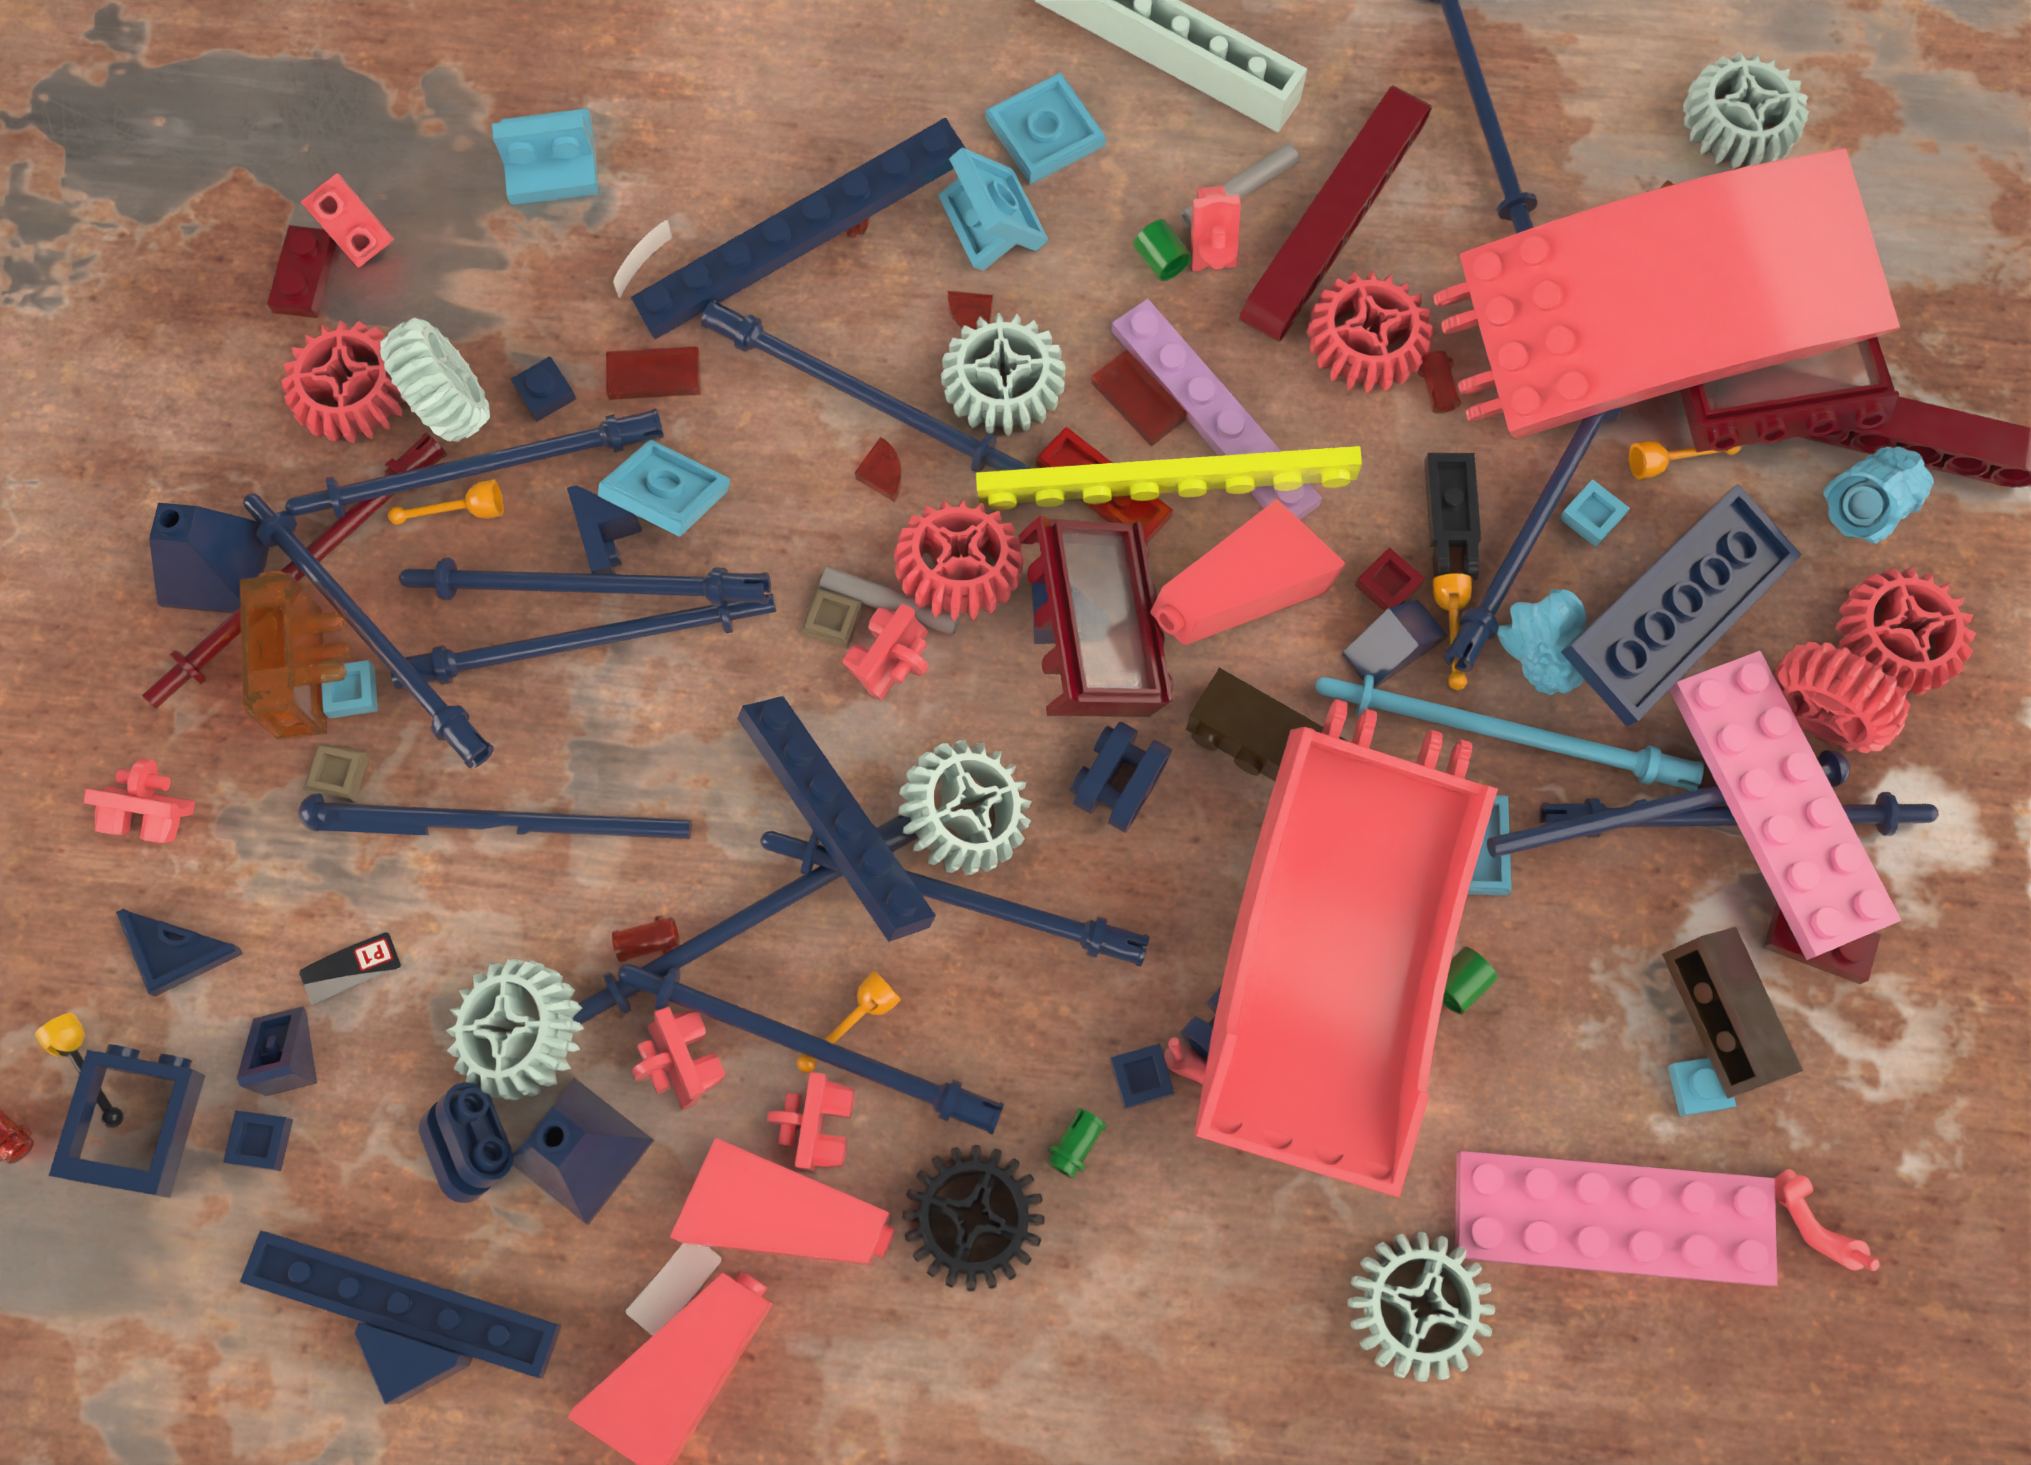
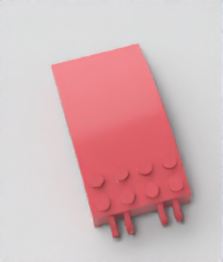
M1846 148L1747 166L1652 190L1563 217L1459 253L1466 282L1454 285L1433 295L1437 307H1446L1469 298L1472 299L1473 310L1448 317L1441 322L1443 334H1450L1479 325L1491 370L1458 382L1460 394H1473L1496 385L1499 398L1475 404L1468 408V410H1465L1467 420L1474 422L1504 413L1509 433L1515 440L1656 396L1793 360H1804L1900 329Z
M1335 699L1329 708L1322 733L1316 732L1314 729L1301 727L1292 729L1288 737L1258 838L1231 942L1213 1024L1195 1135L1400 1198L1430 1095L1427 1093L1433 1049L1455 941L1498 788L1484 786L1465 779L1473 747L1472 743L1460 739L1455 743L1451 751L1446 773L1435 770L1443 742V733L1430 729L1426 734L1416 763L1369 749L1378 715L1377 712L1366 708L1357 720L1352 742L1339 739L1347 716L1348 705L1344 701Z

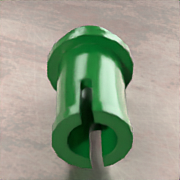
M1078 1108L1075 1112L1076 1115L1057 1146L1050 1145L1048 1149L1051 1155L1047 1163L1071 1179L1074 1178L1077 1171L1084 1172L1086 1167L1082 1163L1101 1132L1106 1128V1124L1101 1119L1082 1108Z

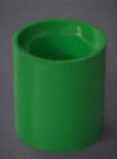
M1164 219L1148 224L1138 233L1133 241V247L1160 281H1168L1180 274L1192 259L1191 252Z
M1463 947L1451 959L1442 1003L1454 1013L1463 1015L1497 981L1498 975L1496 971L1478 952L1469 947Z

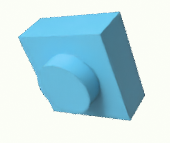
M1592 479L1563 511L1559 519L1597 548L1630 508Z
M369 660L320 667L323 713L329 719L378 711L375 666Z
M1709 1058L1678 1062L1667 1066L1680 1117L1737 1107L1734 1097L1727 1099Z

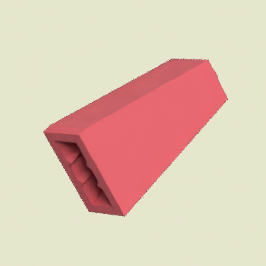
M1276 499L1164 585L1150 613L1157 619L1158 624L1165 632L1172 634L1185 646L1324 594L1331 588L1346 563Z
M715 1137L670 1237L687 1245L871 1266L875 1255L884 1258L896 1228L888 1225L892 1217L889 1212Z
M743 1271L739 1272L736 1279L722 1273L580 1401L567 1418L638 1465H674L774 1304L763 1297L768 1287Z

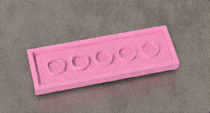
M1761 651L1676 682L1669 691L1806 960L1902 921Z
M1460 1151L1457 1153L1455 1249L1457 1247L1466 1249L1467 1253L1464 1260L1768 1287L1777 1286L1775 1178Z

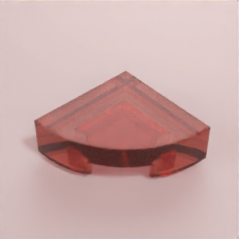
M948 291L949 313L962 329L966 325L977 330V321L980 316L988 324H991L993 295Z
M880 437L855 471L856 480L895 502L901 490V464L891 444Z

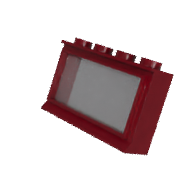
M1878 337L1804 360H1793L1679 390L1696 453L1711 450L1722 452L1736 446L1756 443L1774 444L1783 439L1807 435L1818 437L1833 431L1858 427L1862 429L1874 428L1884 423H1890L1899 397V392L1895 391Z
M1039 515L1018 536L1020 544L1033 545L1034 543H1039L1041 555L1028 567L1027 577L1030 583L1046 584L1048 601L1036 611L1034 621L1037 628L1053 629L1056 645L1044 655L1042 671L1044 674L1060 675L1063 693L1046 706L1047 716L1150 717L1173 701V681L1168 673L1166 664L1164 632L1160 628L1157 619L1150 613L1157 599V592L1151 580L1148 563L1149 547L1146 540H1144L1141 521L1127 524L1049 519Z

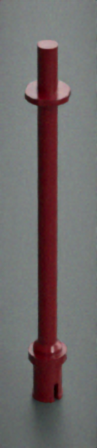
M425 432L422 438L397 460L391 458L385 463L387 469L384 476L435 465L442 458H445L447 453L433 437ZM395 494L356 502L346 511L345 517L336 520L306 548L320 562ZM291 561L186 656L177 650L171 652L170 655L178 663L142 696L157 709L190 678L193 677L202 685L206 678L200 669L305 575Z

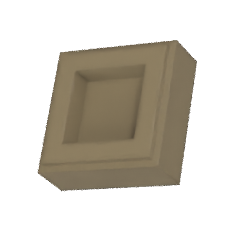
M817 588L801 629L803 636L848 650L863 610L862 601Z
M318 743L303 789L309 794L320 793L323 797L356 803L370 757L365 752Z

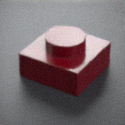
M1389 547L1357 579L1355 586L1385 612L1388 608L1403 604L1423 584L1425 577Z

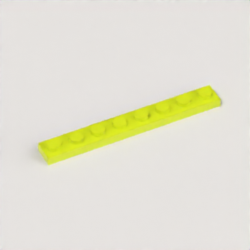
M1360 446L977 472L976 484L980 504L983 502L984 506L988 505L993 510H1009L1015 508L1017 503L1036 502V505L1041 507H1055L1062 505L1064 500L1083 499L1085 503L1101 504L1110 501L1112 497L1131 496L1133 500L1146 501L1159 497L1160 493L1178 492L1179 496L1198 497L1206 494L1207 490L1226 489V492L1230 494H1244L1253 491L1255 487L1274 486L1275 490L1290 491L1298 489L1306 483L1322 482L1324 487L1336 488L1348 485L1351 480H1357L1362 466Z

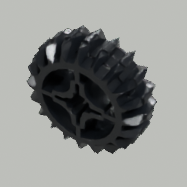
M980 1145L972 1146V1161L963 1162L962 1153L958 1147L952 1148L951 1156L955 1165L946 1168L939 1156L934 1157L932 1163L939 1174L933 1179L927 1172L920 1170L916 1175L918 1180L927 1186L924 1193L916 1189H909L907 1191V1198L913 1202L920 1203L919 1210L908 1209L903 1211L902 1217L904 1220L919 1222V1228L909 1230L904 1234L907 1242L923 1239L925 1245L917 1249L913 1253V1257L917 1262H920L932 1254L935 1260L927 1270V1274L930 1277L934 1278L937 1276L943 1266L950 1269L945 1282L947 1287L953 1288L957 1283L959 1273L967 1274V1291L974 1292L976 1290V1275L985 1274L988 1288L994 1289L997 1287V1280L993 1271L1002 1268L1005 1276L1009 1280H1013L1016 1277V1272L1009 1261L1015 1257L1021 1264L1026 1266L1032 1261L1029 1254L1020 1249L1024 1242L1031 1246H1040L1041 1237L1027 1232L1028 1225L1041 1226L1045 1223L1044 1215L1029 1214L1028 1212L1029 1207L1042 1203V1195L1034 1193L1025 1197L1023 1190L1033 1184V1176L1031 1174L1024 1175L1016 1182L1012 1176L1018 1171L1020 1162L1014 1158L1007 1164L1004 1170L999 1168L998 1165L1002 1155L999 1149H993L989 1163L981 1162L982 1152ZM967 1175H981L974 1191L966 1199L954 1200L938 1196L947 1184L957 1178ZM995 1181L1001 1183L1012 1195L1018 1210V1225L1005 1221L1004 1218L997 1216L991 1210L989 1203ZM985 1192L981 1201L982 1206L985 1208L982 1211V1215H989V1222L1000 1226V1228L986 1224V1226L977 1225L974 1231L970 1232L967 1243L963 1244L967 1233L962 1227L966 1222L965 1220L959 1221L958 1213L949 1210V1208L960 1212L962 1210L971 1211L974 1204L978 1203L981 1193ZM931 1211L942 1214L943 1217L952 1220L957 1225L958 1234L952 1256L946 1254L937 1245L933 1237L930 1224ZM993 1235L1011 1240L1010 1244L997 1256L982 1262H967L975 1242L982 1236Z

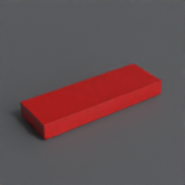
M1067 426L1036 457V466L1039 468L1113 463ZM1131 496L1112 497L1110 501L1101 504L1085 503L1083 499H1079L1107 522L1134 524L1136 521H1141L1144 540H1146L1147 544L1173 515V509L1158 497L1152 500L1138 501L1133 500Z

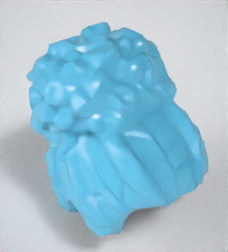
M1903 447L1878 449L1874 455H1868L1864 461L1857 462L1851 469L1836 476L1824 488L1823 495L1829 507L1828 517L1844 536L1860 538L1869 543L1876 544L1892 534L1901 519L1921 509L1925 498L1930 494L1931 486L1934 484L1932 474L1924 466L1925 463L1919 453L1908 451Z
M1551 589L1550 595L1538 603H1514L1510 610L1512 624L1499 625L1496 634L1506 652L1521 661L1524 677L1529 679V683L1534 685L1537 691L1552 695L1555 692L1567 694L1573 688H1579L1585 679L1563 656L1561 651L1583 631L1586 625L1587 616L1582 601L1571 591Z

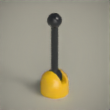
M71 1012L50 1020L36 1031L35 1036L50 1055L69 1057L80 1075L84 1060L78 1049L83 1044L85 1032L75 1013ZM100 1089L97 1104L103 1112L101 1117L102 1123L106 1127L115 1128L123 1122L124 1114L121 1109L111 1105L103 1090Z

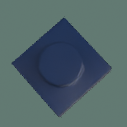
M551 356L510 378L536 422L576 400L572 388Z
M1160 1043L1110 1057V1064L1124 1110L1168 1098L1175 1094Z
M236 1110L223 1163L281 1171L293 1119Z

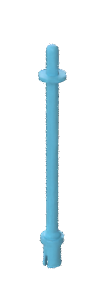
M1366 675L1362 685L1329 677L1318 678L1315 683V690L1318 694L1357 704L1356 716H1360L1365 708L1372 707L1630 770L1634 773L1635 777H1638L1639 783L1651 785L1655 781L1694 791L1698 789V784L1700 785L1703 776V762L1663 754L1659 747L1648 745L1646 749L1634 752L1373 688L1374 678L1372 675Z

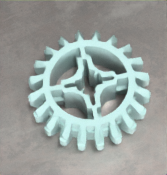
M1740 52L1732 57L1731 61L1722 56L1714 65L1708 64L1701 71L1697 79L1693 80L1683 105L1684 109L1682 112L1686 114L1683 127L1692 130L1689 142H1702L1701 154L1712 152L1716 155V164L1726 159L1731 162L1732 169L1734 170L1742 162L1746 166L1773 162L1777 158L1782 159L1784 155H1787L1794 143H1797L1802 136L1804 124L1809 113L1805 109L1808 96L1799 93L1801 81H1790L1788 79L1790 68L1782 71L1775 68V58L1766 64L1760 62L1758 53L1749 60H1746ZM1728 93L1724 99L1715 100L1716 96ZM1775 123L1774 128L1768 130L1762 129L1766 126V124Z
M998 312L992 324H988L980 316L977 321V330L964 325L961 330V339H951L949 343L950 353H945L942 359L945 370L941 373V382L944 388H946V401L948 404H954V412L958 418L968 415V424L972 429L981 422H984L986 432L989 434L994 432L996 426H1003L1004 433L1009 437L1012 433L1013 425L1018 424L1027 433L1030 429V418L1043 424L1046 419V410L1055 411L1058 406L1057 396H1061L1064 392L1065 381L1063 377L1066 373V365L1064 361H1061L1062 351L1059 345H1052V336L1049 331L1038 334V325L1035 320L1024 327L1021 325V318L1018 314L1012 318L1011 322H1003V317ZM992 352L988 357L979 359L985 354ZM1000 363L1004 364V370L1007 373L1006 387L1003 386L1002 376H1000ZM1029 390L1027 393L1014 398L1018 392ZM981 393H988L994 396V398L985 396Z
M414 317L408 322H402L393 328L380 341V355L385 362L384 369L392 378L391 383L397 387L401 393V398L409 404L411 411L420 417L424 425L430 426L434 434L441 436L449 442H458L464 437L469 438L478 432L482 425L487 423V420L490 418L489 402L485 398V391L480 387L478 378L469 368V364L461 357L459 350H456L451 345L447 337L441 335L438 328L431 326L429 322L423 319L419 320Z
M958 740L952 747L948 743H942L934 748L933 753L926 752L919 757L917 762L919 766L915 765L907 771L906 778L910 783H906L901 787L899 795L909 802L899 807L898 814L911 818V822L904 826L903 833L912 834L915 832L920 839L915 842L913 851L919 852L926 847L930 850L928 864L935 865L944 858L946 873H953L959 870L960 866L964 875H972L978 872L979 867L982 871L987 872L995 868L998 862L1003 863L1010 859L1013 854L1012 848L1015 849L1023 843L1025 838L1020 831L1028 828L1031 820L1020 812L1027 810L1032 801L1019 796V792L1025 789L1027 782H1014L1011 775L1014 773L1016 765L1009 764L1003 767L1000 764L1002 751H994L987 757L984 743H976L971 748H969L966 740ZM938 779H940L943 786L939 789L942 804L939 809L935 810L934 790ZM973 779L978 781L983 787L976 784ZM975 803L979 804L973 809L963 810L962 808L960 810L951 812V810L957 807L958 805L960 806L966 804L967 806H970ZM994 805L995 824L993 832L990 834L988 828L992 825L988 814L990 807ZM945 827L954 830L959 838L952 835Z
M512 959L507 960L505 965L500 963L489 964L488 975L483 973L473 975L474 989L466 988L459 990L464 999L462 1006L449 1009L457 1017L456 1025L445 1030L450 1036L456 1037V1042L447 1050L453 1057L459 1058L454 1070L458 1071L461 1075L467 1076L466 1082L481 1086V1091L493 1098L503 1097L508 1100L522 1099L523 1095L533 1097L540 1095L542 1085L548 1087L556 1085L555 1070L565 1071L571 1069L565 1057L568 1052L580 1050L577 1044L572 1042L573 1033L584 1029L579 1022L573 1021V1017L582 1009L577 1002L570 1000L575 989L571 988L569 984L563 983V976L557 971L544 967V964L535 961L525 962ZM537 1006H538L540 1018H539L538 1015H537Z
M1425 1232L1415 1234L1413 1249L1404 1234L1396 1235L1393 1242L1396 1254L1387 1244L1382 1242L1375 1246V1251L1382 1262L1381 1264L1370 1257H1364L1360 1261L1362 1268L1371 1275L1370 1279L1363 1276L1352 1277L1351 1285L1364 1290L1365 1295L1364 1298H1349L1348 1306L1354 1309L1364 1308L1365 1317L1352 1320L1351 1327L1354 1330L1369 1327L1371 1334L1360 1342V1346L1363 1350L1372 1349L1378 1344L1382 1346L1375 1359V1363L1378 1366L1384 1367L1393 1357H1396L1394 1365L1395 1376L1404 1378L1409 1372L1411 1364H1413L1416 1381L1426 1382L1429 1377L1431 1364L1433 1372L1439 1380L1448 1379L1449 1367L1447 1360L1458 1371L1466 1370L1468 1363L1461 1350L1463 1349L1473 1356H1480L1483 1348L1472 1338L1473 1335L1490 1337L1492 1334V1328L1479 1322V1315H1493L1495 1307L1490 1304L1480 1305L1478 1295L1491 1292V1285L1489 1283L1474 1285L1471 1278L1478 1275L1482 1267L1479 1263H1473L1465 1268L1460 1265L1467 1253V1250L1463 1247H1457L1449 1256H1446L1448 1239L1446 1237H1437L1432 1244L1431 1250H1429L1428 1237ZM1407 1261L1425 1262L1423 1273L1417 1275V1279L1411 1288L1393 1287L1385 1283L1391 1272L1399 1265ZM1441 1271L1448 1276L1457 1290L1461 1313L1458 1312L1457 1308L1447 1304L1442 1297L1441 1284L1443 1278L1440 1277ZM1425 1294L1429 1298L1425 1303L1431 1302V1310L1440 1314L1423 1315L1417 1319L1413 1315L1417 1310H1411L1410 1302L1403 1299L1421 1297ZM1380 1299L1385 1301V1304L1395 1308L1400 1314L1402 1321L1399 1333L1402 1335L1401 1343L1391 1335L1383 1321ZM1433 1324L1450 1326L1457 1329L1452 1338L1441 1348L1429 1353L1416 1352L1419 1340L1425 1339L1429 1327Z

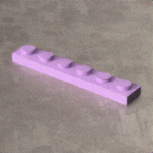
M1146 299L1112 323L1111 332L1218 456L1281 452L1149 299ZM1310 483L1303 484L1302 487L1290 491L1275 490L1274 486L1255 487L1250 492L1263 508H1266L1278 499L1299 520L1319 507L1322 501V497Z

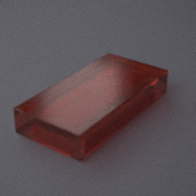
M698 346L606 351V394L609 400L701 395L700 352Z
M1127 349L1092 375L1091 384L1151 447L1186 420L1187 412Z

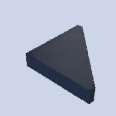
M125 909L116 912L147 992L152 996L156 997L242 955L241 949L234 944L210 938Z

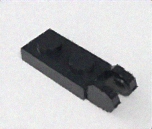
M1427 453L1424 467L1430 547H1434L1432 559L1434 577L1450 574L1449 547H1463L1462 573L1471 576V580H1478L1480 568L1478 545L1481 541L1475 453Z

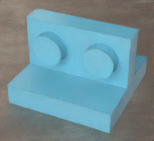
M588 108L500 119V123L492 124L493 140L504 164L506 194L510 205L599 194L592 118Z
M963 147L949 158L958 178L944 189L938 197L974 268L982 271L986 270L1016 244L1037 251L1049 241L1013 169Z

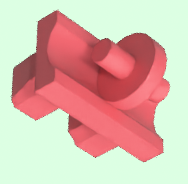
M338 172L301 201L304 207L358 268L394 240L392 235Z
M1223 186L1200 188L1197 190V199L1192 201L1190 249L1192 254L1190 261L1192 272L1201 271L1209 266L1216 270L1223 267H1237L1241 203L1239 195L1226 196Z
M901 603L896 611L879 607L870 619L868 628L877 640L870 649L859 644L852 646L843 658V664L849 672L859 679L872 697L881 701L895 681L902 683L909 672L917 676H923L929 668L927 662L920 656L928 645L924 641L928 630L916 619L914 609Z
M138 759L131 770H118L116 782L126 784L127 788L110 785L106 786L103 790L85 789L83 803L96 805V832L116 835L129 834L132 813L134 812L144 814L140 839L156 843L172 842L175 840L179 828L180 817L193 815L194 800L154 793L155 790L166 792L170 787V778L159 776L157 763L150 759Z
M666 1007L654 1013L655 1020L648 1024L647 1028L652 1040L645 1041L637 1046L643 1062L633 1067L631 1072L635 1081L651 1079L656 1093L664 1092L672 1086L681 1110L696 1105L703 1093L721 1083L725 1077V1072L715 1053L694 1061L690 1057L686 1046L703 1040L706 1035L705 1026L700 1014L693 1010L672 1014L670 1007Z
M810 1072L803 1115L799 1114L802 1095L786 1093L784 1110L768 1111L767 1123L781 1126L778 1145L793 1147L796 1128L801 1129L795 1167L799 1168L800 1172L815 1174L816 1167H844L848 1139L846 1137L822 1134L825 1115L851 1119L855 1091L844 1085L830 1082L826 1074Z

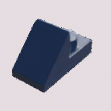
M577 485L568 487V494L592 574H616L614 567L622 565V561L615 540L642 531L636 515Z

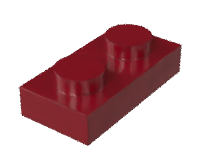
M288 225L267 302L273 313L318 318L337 245L324 229Z
M1776 902L1763 948L1852 982L1863 984L1869 981L1881 934L1873 932L1806 960Z

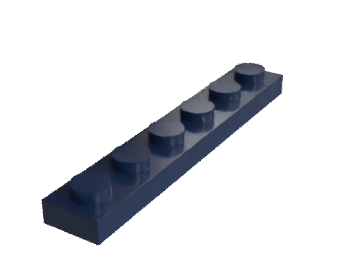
M780 696L743 705L738 716L739 722L887 941L890 942L930 928L936 917L935 913L785 697Z
M262 1230L258 1234L239 1282L536 1378H544L562 1326Z

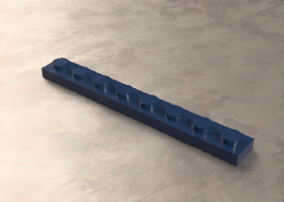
M945 117L631 296V299L654 339H657L703 313L711 301H724L953 170L954 167L949 158L962 147L965 149L966 147Z

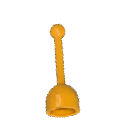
M1642 441L1631 445L1628 460L1633 476L1637 480L1654 478L1662 474L1671 460L1718 452L1711 450L1696 453L1695 447L1667 451L1666 448L1656 441ZM1736 446L1722 452L1734 455L1741 450L1742 446Z
M492 479L475 483L466 493L465 499L410 509L394 506L389 509L387 517L392 524L401 525L408 518L467 508L477 518L489 519L503 516L504 503L497 481Z
M1445 574L1437 576L1432 580L1433 595L1436 603L1442 609L1449 612L1450 645L1459 631L1458 611L1467 606L1471 600V576L1466 574ZM1459 658L1454 659L1452 673L1448 677V685L1453 690H1462L1467 684L1466 675L1454 668Z
M874 970L863 980L858 988L857 1000L859 1006L824 1040L835 1043L865 1013L871 1015L885 1014L902 1000L901 997ZM801 1054L796 1061L797 1068L802 1073H810L816 1068L818 1059Z

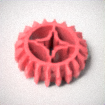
M1373 270L1367 274L1366 280H1362L1354 271L1349 276L1347 283L1338 278L1332 284L1331 291L1324 289L1320 294L1318 303L1312 307L1309 318L1311 322L1307 328V335L1311 339L1309 346L1310 354L1319 355L1317 361L1318 369L1332 368L1330 373L1331 382L1342 376L1347 379L1346 386L1348 390L1353 388L1356 382L1363 383V388L1367 394L1373 389L1374 383H1378L1383 391L1386 392L1391 388L1393 381L1402 385L1407 381L1410 373L1415 374L1419 371L1423 359L1427 357L1431 348L1429 341L1433 335V325L1428 324L1431 317L1430 309L1420 308L1422 304L1421 294L1408 295L1410 289L1408 282L1397 287L1393 285L1392 274L1388 275L1384 281L1376 279ZM1353 311V319L1346 320L1344 326L1335 327L1334 322L1341 315ZM1403 336L1405 344L1398 350L1388 354L1386 350L1387 345L1393 343L1395 338Z
M340 320L335 331H330L329 328L321 324L322 335L314 339V337L305 334L307 346L304 349L292 347V355L296 361L283 363L284 371L288 375L281 380L282 388L286 392L284 396L285 403L294 412L293 416L298 423L307 427L318 438L325 434L329 441H333L336 444L344 436L348 442L355 444L358 434L364 433L366 437L373 440V429L380 425L382 428L389 430L390 423L387 418L390 415L402 417V408L398 403L406 402L401 398V393L397 387L391 383L392 378L390 374L384 369L385 362L380 355V341L386 336L376 326L369 330L360 321L350 329L347 323ZM356 358L373 360L379 363V365L369 366L367 362H356ZM326 398L328 402H338V407L321 405L316 402V399Z
M964 498L958 507H951L944 499L938 511L926 505L922 512V517L912 515L908 522V528L901 529L897 548L894 551V561L896 562L895 574L898 582L903 583L905 597L915 596V603L918 609L932 605V613L935 618L943 610L950 612L954 622L960 613L966 612L974 621L978 616L979 609L992 615L996 609V604L1006 605L1010 599L1011 591H1016L1020 583V572L1023 571L1022 544L1019 542V537L1014 536L1015 530L1012 523H1002L999 511L989 515L985 514L986 509L983 502L975 509L968 508ZM984 550L988 551L996 563L994 567L986 562V557L982 554ZM925 553L933 557L932 563L936 565L933 570L929 569L922 559Z
M1893 567L1885 570L1881 575L1878 573L1872 574L1861 585H1856L1849 592L1848 600L1840 607L1838 613L1843 618L1837 622L1835 628L1836 631L1845 635L1839 641L1837 648L1843 649L1846 647L1852 654L1859 657L1865 655V659L1871 664L1881 665L1884 674L1894 676L1897 679L1896 686L1903 688L1906 693L1911 690L1915 696L1924 694L1930 689L1934 690L1943 687L1949 682V678H1954L1962 671L1963 663L1970 658L1973 652L1968 644L1974 640L1977 633L1965 627L1971 622L1973 614L1962 613L1959 610L1965 597L1952 599L1947 593L1951 583L1942 584L1938 587L1934 584L1933 572L1924 574L1919 579L1914 567L1905 569L1901 574ZM1881 603L1884 611L1880 615L1882 624L1879 627H1874V609L1876 604ZM1935 636L1936 649L1934 657L1930 661L1927 651L1931 648L1929 637Z
M1808 641L1806 645H1795L1784 658L1780 659L1773 670V676L1800 727L1810 732L1816 738L1827 741L1829 746L1836 744L1850 752L1854 749L1861 753H1869L1871 750L1882 751L1886 745H1890L1892 740L1898 737L1905 726L1904 721L1908 716L1907 712L1911 706L1905 698L1907 693L1903 688L1896 686L1897 679L1894 676L1884 674L1882 666L1871 664L1865 659V655L1861 657L1854 655L1846 647L1842 650L1836 649L1831 643L1825 642L1820 646L1816 642Z

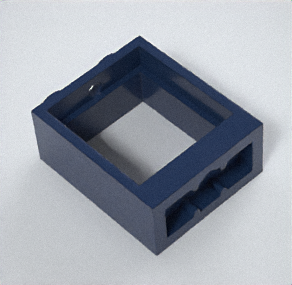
M108 1044L105 1053L87 1050L48 1176L170 1198L205 1075L190 1069L192 1060L183 1057L160 1054L158 1062L138 1059L140 1050ZM107 1069L175 1082L149 1171L80 1159L97 1103V1097Z

